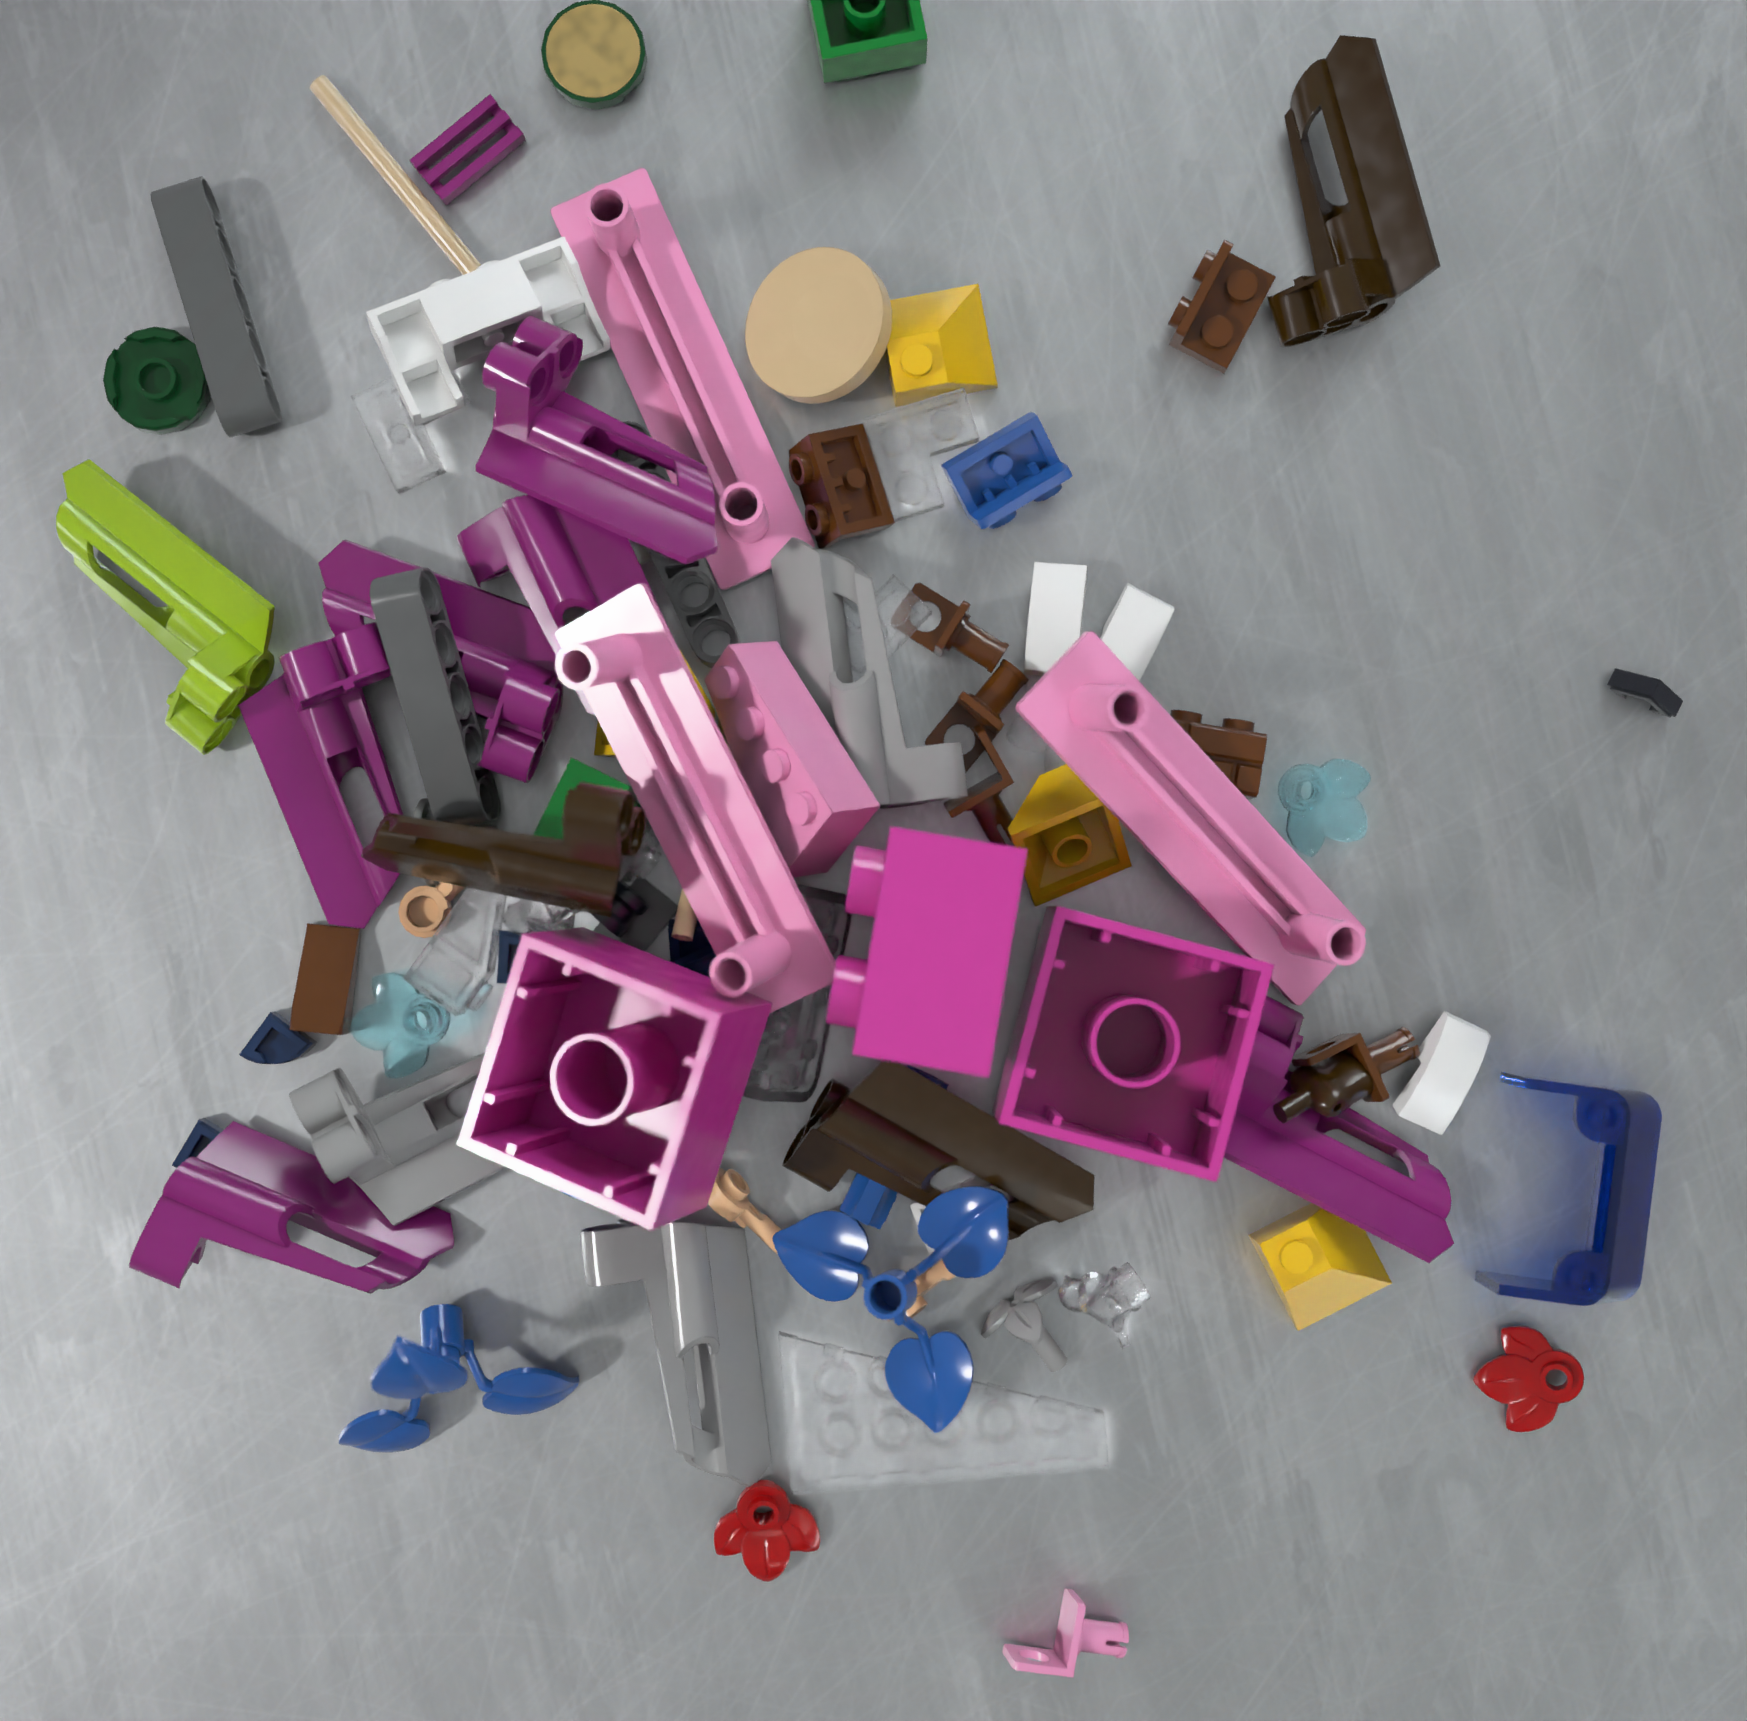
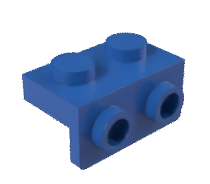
M1032 411L941 464L968 519L980 529L987 527L994 529L1007 524L1017 515L1016 510L1033 500L1040 502L1054 496L1061 490V483L1073 476L1069 467L1059 460L1038 416Z

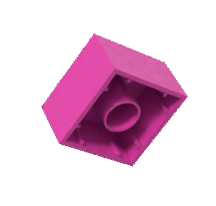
M892 826L890 827L887 850L862 846L855 847L845 912L875 917L868 959L845 955L837 957L826 1019L827 1024L856 1028L853 1055L984 1077L990 1076L1027 849Z
M1047 906L992 1113L999 1124L1217 1182L1275 964L1060 906Z
M585 927L522 933L457 1145L650 1230L707 1207L773 1002L748 992L737 997L725 996L715 989L710 977Z

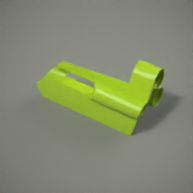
M88 459L62 473L67 499L59 506L56 514L58 538L63 547L74 556V564L188 668L179 680L176 690L167 697L166 703L170 707L165 718V724L203 755L208 754L225 739L242 716L238 705L260 691L266 685L273 672L275 660L268 647L273 628L275 606L93 461ZM93 546L168 606L156 607L94 557Z

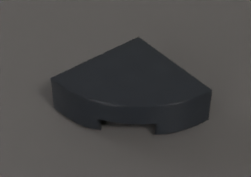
M1615 668L1607 683L1610 689L1625 699L1627 696L1646 700L1651 704L1650 711L1669 718L1671 716L1676 717L1683 703V700L1660 679Z

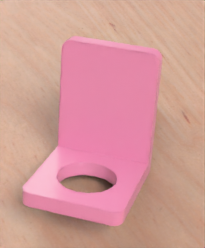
M1065 1588L1053 1650L1004 1644L1002 1653L1014 1670L1073 1678L1077 1656L1080 1652L1123 1658L1127 1648L1126 1646H1120V1642H1129L1128 1626L1125 1622L1116 1623L1084 1618L1085 1603L1073 1589ZM1027 1658L1036 1659V1660H1039V1661H1042V1662L1033 1661V1660H1030V1659H1027Z

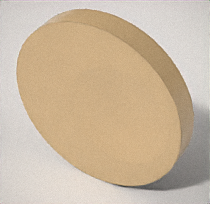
M816 247L790 256L767 275L750 304L745 326V342L752 367L769 387L793 401L816 404L829 402L847 395L871 375L886 350L892 327V308L888 291L879 275L854 254L843 249Z

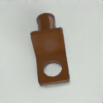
M920 582L913 586L891 622L895 630L937 656L941 657L945 650L949 652L953 648L988 669L987 671L990 673L994 671L1009 646L1008 643L1000 641L969 621L971 617L968 614L970 603L963 600L959 607ZM921 602L934 604L941 614L939 625L930 632L917 630L910 621L912 609Z
M1003 659L1000 662V666L975 695L967 694L963 691L958 696L953 707L926 738L925 746L943 744L944 735L951 726L958 724L970 728L974 734L975 742L972 750L963 754L966 773L985 750L972 727L980 724L992 742L1005 725L1001 722L1002 719L999 715L1022 686L1027 684L1029 679L1017 667Z
M978 724L972 728L997 772L968 788L967 797L950 799L944 803V806L951 818L965 811H972L989 842L1006 845L997 829V825L1001 824L1011 841L1008 827L1013 818L999 794L1004 788L1013 784L1014 781L985 730Z
M1401 1027L1396 1032L1366 1046L1361 1033L1339 1034L1293 1057L1291 1062L1294 1067L1312 1066L1341 1051L1346 1052L1363 1065L1372 1078L1373 1091L1362 1099L1365 1102H1383L1389 1099L1390 1096L1382 1081L1381 1074L1409 1060L1418 1058L1420 1051L1418 1045L1411 1047L1405 1045L1414 1041L1415 1038L1407 1028Z

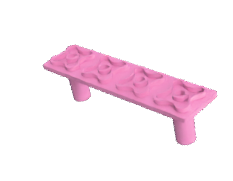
M644 168L637 169L554 206L551 209V215L561 237H565L578 261L589 295L610 338L612 351L651 437L707 466L715 496V530L718 551L705 558L719 588L727 590L772 570L771 560L792 537L799 538L815 548L812 536L647 170ZM666 469L671 482L677 485L676 473Z
M637 584L556 632V637L562 650L556 659L557 675L567 687L583 689L641 807L645 810L646 817L717 956L710 966V979L715 989L728 997H737L748 992L773 1002L770 1013L831 985L836 962L646 584Z
M1093 631L1084 632L1016 704V711L1242 952L1247 957L1275 964L1270 981L1290 1003L1298 1006L1302 1005L1337 965H1351L1361 958L1366 946L1365 927Z

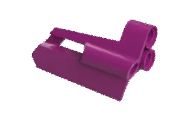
M529 316L519 325L512 345L500 342L494 346L485 361L482 373L483 385L487 389L496 392L493 429L475 465V472L684 564H689L717 553L715 496L707 466L565 392L582 356L583 340L581 338H578L575 333L537 317ZM621 449L676 473L677 485L610 456Z
M522 495L504 501L502 507L473 523L456 537L478 587H481V582L491 581L512 573L556 656L562 650L556 637V632L565 627L563 613L569 607H583L592 611L635 585L646 584L661 612L627 538L530 495ZM575 689L587 713L596 716L583 689Z
M343 540L318 563L326 587L322 592L323 609L333 634L337 636L348 630L365 625L364 616L376 620L370 600V586L375 578L422 567L349 540ZM433 572L442 592L476 715L487 719L485 729H488L489 733L481 761L476 765L521 782L529 783L545 751L555 722H557L561 713L563 683L556 671L557 656L529 606Z
M377 622L356 627L326 641H319L280 656L279 660L284 673L238 705L328 924L361 929L365 928L377 907L380 906L400 873L386 871L361 857L363 846L339 790L341 780L346 772L354 767H361L367 773L383 815L385 816L388 813L403 815L362 690L365 686L392 676Z
M1266 995L1224 1158L1427 1263L1432 1262L1454 1244L1445 1220L1451 1210L1450 1189L1441 1171L1429 1163L1427 1154L1351 1108L1335 1117H1325L1310 1108L1286 1123L1280 1122L1275 1116L1273 1105L1294 1093L1290 1088L1292 1072L1288 1068L1294 1053L1301 1046L1304 1038L1299 1035L1304 1017L1302 1013ZM1339 1129L1406 1164L1409 1177L1325 1135V1133Z
M233 1121L197 1157L193 1156L186 1159L169 1177L163 1188L162 1196L153 1209L133 1250L129 1268L180 1289L181 1281L192 1263L199 1264L204 1254L206 1241L210 1240L372 1294L378 1289L397 1287L417 1276L426 1268L430 1259L453 1248L454 1236L450 1213L435 1206L393 1226L359 1185L349 1176L333 1184L315 1155ZM288 1220L372 1255L376 1259L355 1268L292 1242L287 1233Z

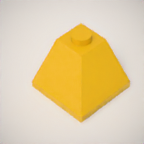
M979 284L890 300L892 327L885 350V357L895 407L998 388Z
M1067 764L1039 775L1008 827L1013 847L1027 849L1023 876L1035 907L1132 866L1118 818Z
M1313 1203L1249 1234L1297 1331L1392 1284L1366 1231Z

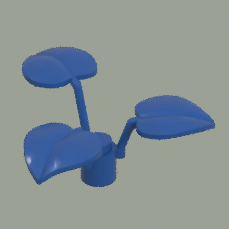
M968 1186L950 1190L933 1199L921 1214L918 1223V1234L922 1241L935 1251L908 1272L900 1269H891L873 1277L871 1269L867 1265L862 1264L869 1251L868 1236L859 1221L842 1211L825 1210L814 1213L796 1224L775 1233L772 1239L779 1258L790 1275L807 1292L825 1301L837 1302L846 1300L857 1291L859 1274H861L864 1279L862 1282V1286L865 1289L864 1303L868 1311L879 1319H894L896 1325H904L917 1334L918 1338H905L898 1342L890 1351L885 1362L886 1382L894 1398L905 1409L923 1421L931 1431L938 1433L946 1428L963 1408L971 1390L974 1374L971 1352L960 1336L952 1331H941L929 1337L926 1328L907 1316L906 1311L913 1306L917 1298L915 1280L941 1258L947 1270L961 1278H979L997 1267L1006 1253L1009 1241L1008 1199L1002 1192L991 1188Z
M451 1304L433 1305L425 1308L420 1313L421 1345L397 1336L388 1355L371 1375V1388L373 1391L390 1398L411 1399L409 1407L402 1414L383 1409L359 1416L341 1431L338 1443L371 1452L392 1453L406 1451L425 1442L430 1435V1425L424 1420L415 1419L419 1412L421 1398L427 1393L436 1394L437 1392L454 1391L466 1384L468 1372L464 1366L459 1364L461 1356H465L478 1388L483 1392H487L482 1397L483 1406L502 1414H531L552 1407L574 1391L580 1382L579 1375L571 1378L548 1369L523 1367L505 1371L493 1380L485 1377L474 1353V1341L464 1339L462 1309Z

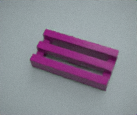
M489 94L409 161L447 206L524 143L526 138L522 131L514 125L508 114L500 108L493 96ZM490 117H494L486 125L479 129L475 134H473L469 139L462 143L458 148L451 152L447 157L440 161L436 166H434L431 170L429 169V167H431L435 162H437L446 153L453 149L457 144L464 140L468 135L475 131L479 126L486 122ZM502 129L505 130L507 134L444 186L441 184L440 180L463 161L465 162L473 156L481 146Z

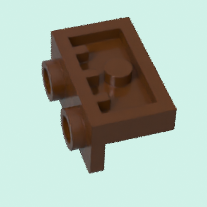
M1225 239L1217 254L1207 249L1192 279L1201 283L1193 300L1182 296L1167 324L1177 329L1169 343L1170 346L1223 374L1230 365L1276 276L1230 253L1234 244Z
M863 423L808 434L789 450L790 475L794 483L799 486L806 508L805 522L809 532L815 536L819 549L831 547L841 539L885 530L895 523Z

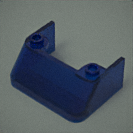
M1501 1072V1083L1524 1089L1575 1095L1573 1107L1575 1127L1585 1138L1598 1142L1585 1250H1572L1562 1255L1554 1266L1552 1280L1476 1270L1475 1281L1497 1295L1577 1306L1614 1303L1629 1299L1637 1292L1642 1281L1662 1122L1659 1104L1651 1095L1638 1090Z

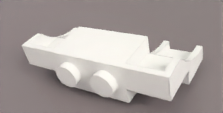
M565 237L501 261H488L479 266L475 271L451 280H438L425 290L366 312L370 330L391 370L394 384L415 426L465 407L463 395L451 371L488 357L490 351L500 342L512 345L519 325L529 316L537 317L575 333L578 338H581L583 340V351L580 361L611 349L610 338L589 295L578 261Z

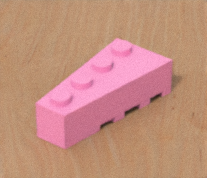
M777 641L728 644L704 680L734 760L793 878L826 873L880 808V804Z

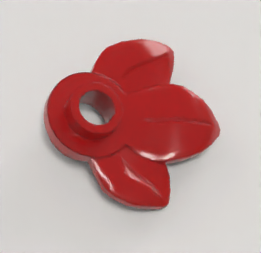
M1528 1326L1503 1327L1501 1329V1341L1506 1354L1486 1362L1475 1373L1473 1381L1488 1397L1500 1403L1508 1404L1506 1411V1428L1508 1430L1530 1432L1540 1429L1554 1419L1560 1403L1573 1400L1581 1392L1584 1384L1582 1366L1571 1353L1561 1349H1553L1542 1332ZM1555 1369L1561 1370L1566 1374L1567 1379L1562 1385L1555 1386L1546 1380L1547 1373Z
M759 1480L741 1492L737 1500L736 1509L719 1519L714 1530V1546L717 1555L729 1556L742 1553L744 1564L750 1574L759 1580L770 1582L784 1572L790 1560V1551H817L820 1546V1533L817 1522L810 1510L790 1503L787 1493L775 1482ZM760 1506L772 1508L771 1511L765 1513L755 1511Z

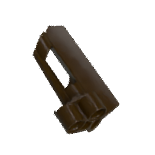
M1340 35L1326 59L1323 58L1315 61L1303 73L1293 91L1290 102L1291 108L1284 116L1316 275L1300 276L1294 279V286L1273 296H1267L1281 347H1291L1344 331L1353 326L1365 325L1379 318L1394 305L1395 299L1441 266L1375 38ZM1321 110L1348 203L1341 206L1333 205L1325 199L1309 143L1308 130L1312 121Z
M580 782L575 789L569 788L563 808L564 840L388 813L381 820L372 842L363 848L361 857L386 871L611 917L615 892L623 864L621 857L622 855L631 857L637 855L644 837L646 813L643 808L634 807V796L630 791Z
M882 1060L853 1090L837 1080L831 1079L819 1095L807 1124L800 1129L794 1138L782 1163L783 1167L827 1192H830L847 1170L850 1169L924 1206H927L933 1199L945 1193L930 1184L932 1177L947 1167L958 1165L1017 1198L1008 1202L1009 1240L1021 1237L1024 1232L1037 1225L1049 1221L1061 1223L1092 1211L1094 1208L1093 1173L1013 1127L999 1124L992 1115L905 1065L889 1060Z

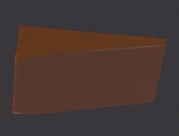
M307 923L289 1030L333 1035L350 1033L361 929Z

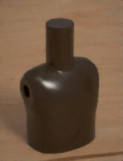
M1341 1051L1312 1066L1297 1068L1290 1077V1088L1294 1093L1274 1104L1273 1111L1277 1119L1282 1123L1290 1121L1310 1108L1325 1117H1335L1343 1113L1355 1102L1371 1094L1373 1091V1081L1363 1065L1346 1052Z

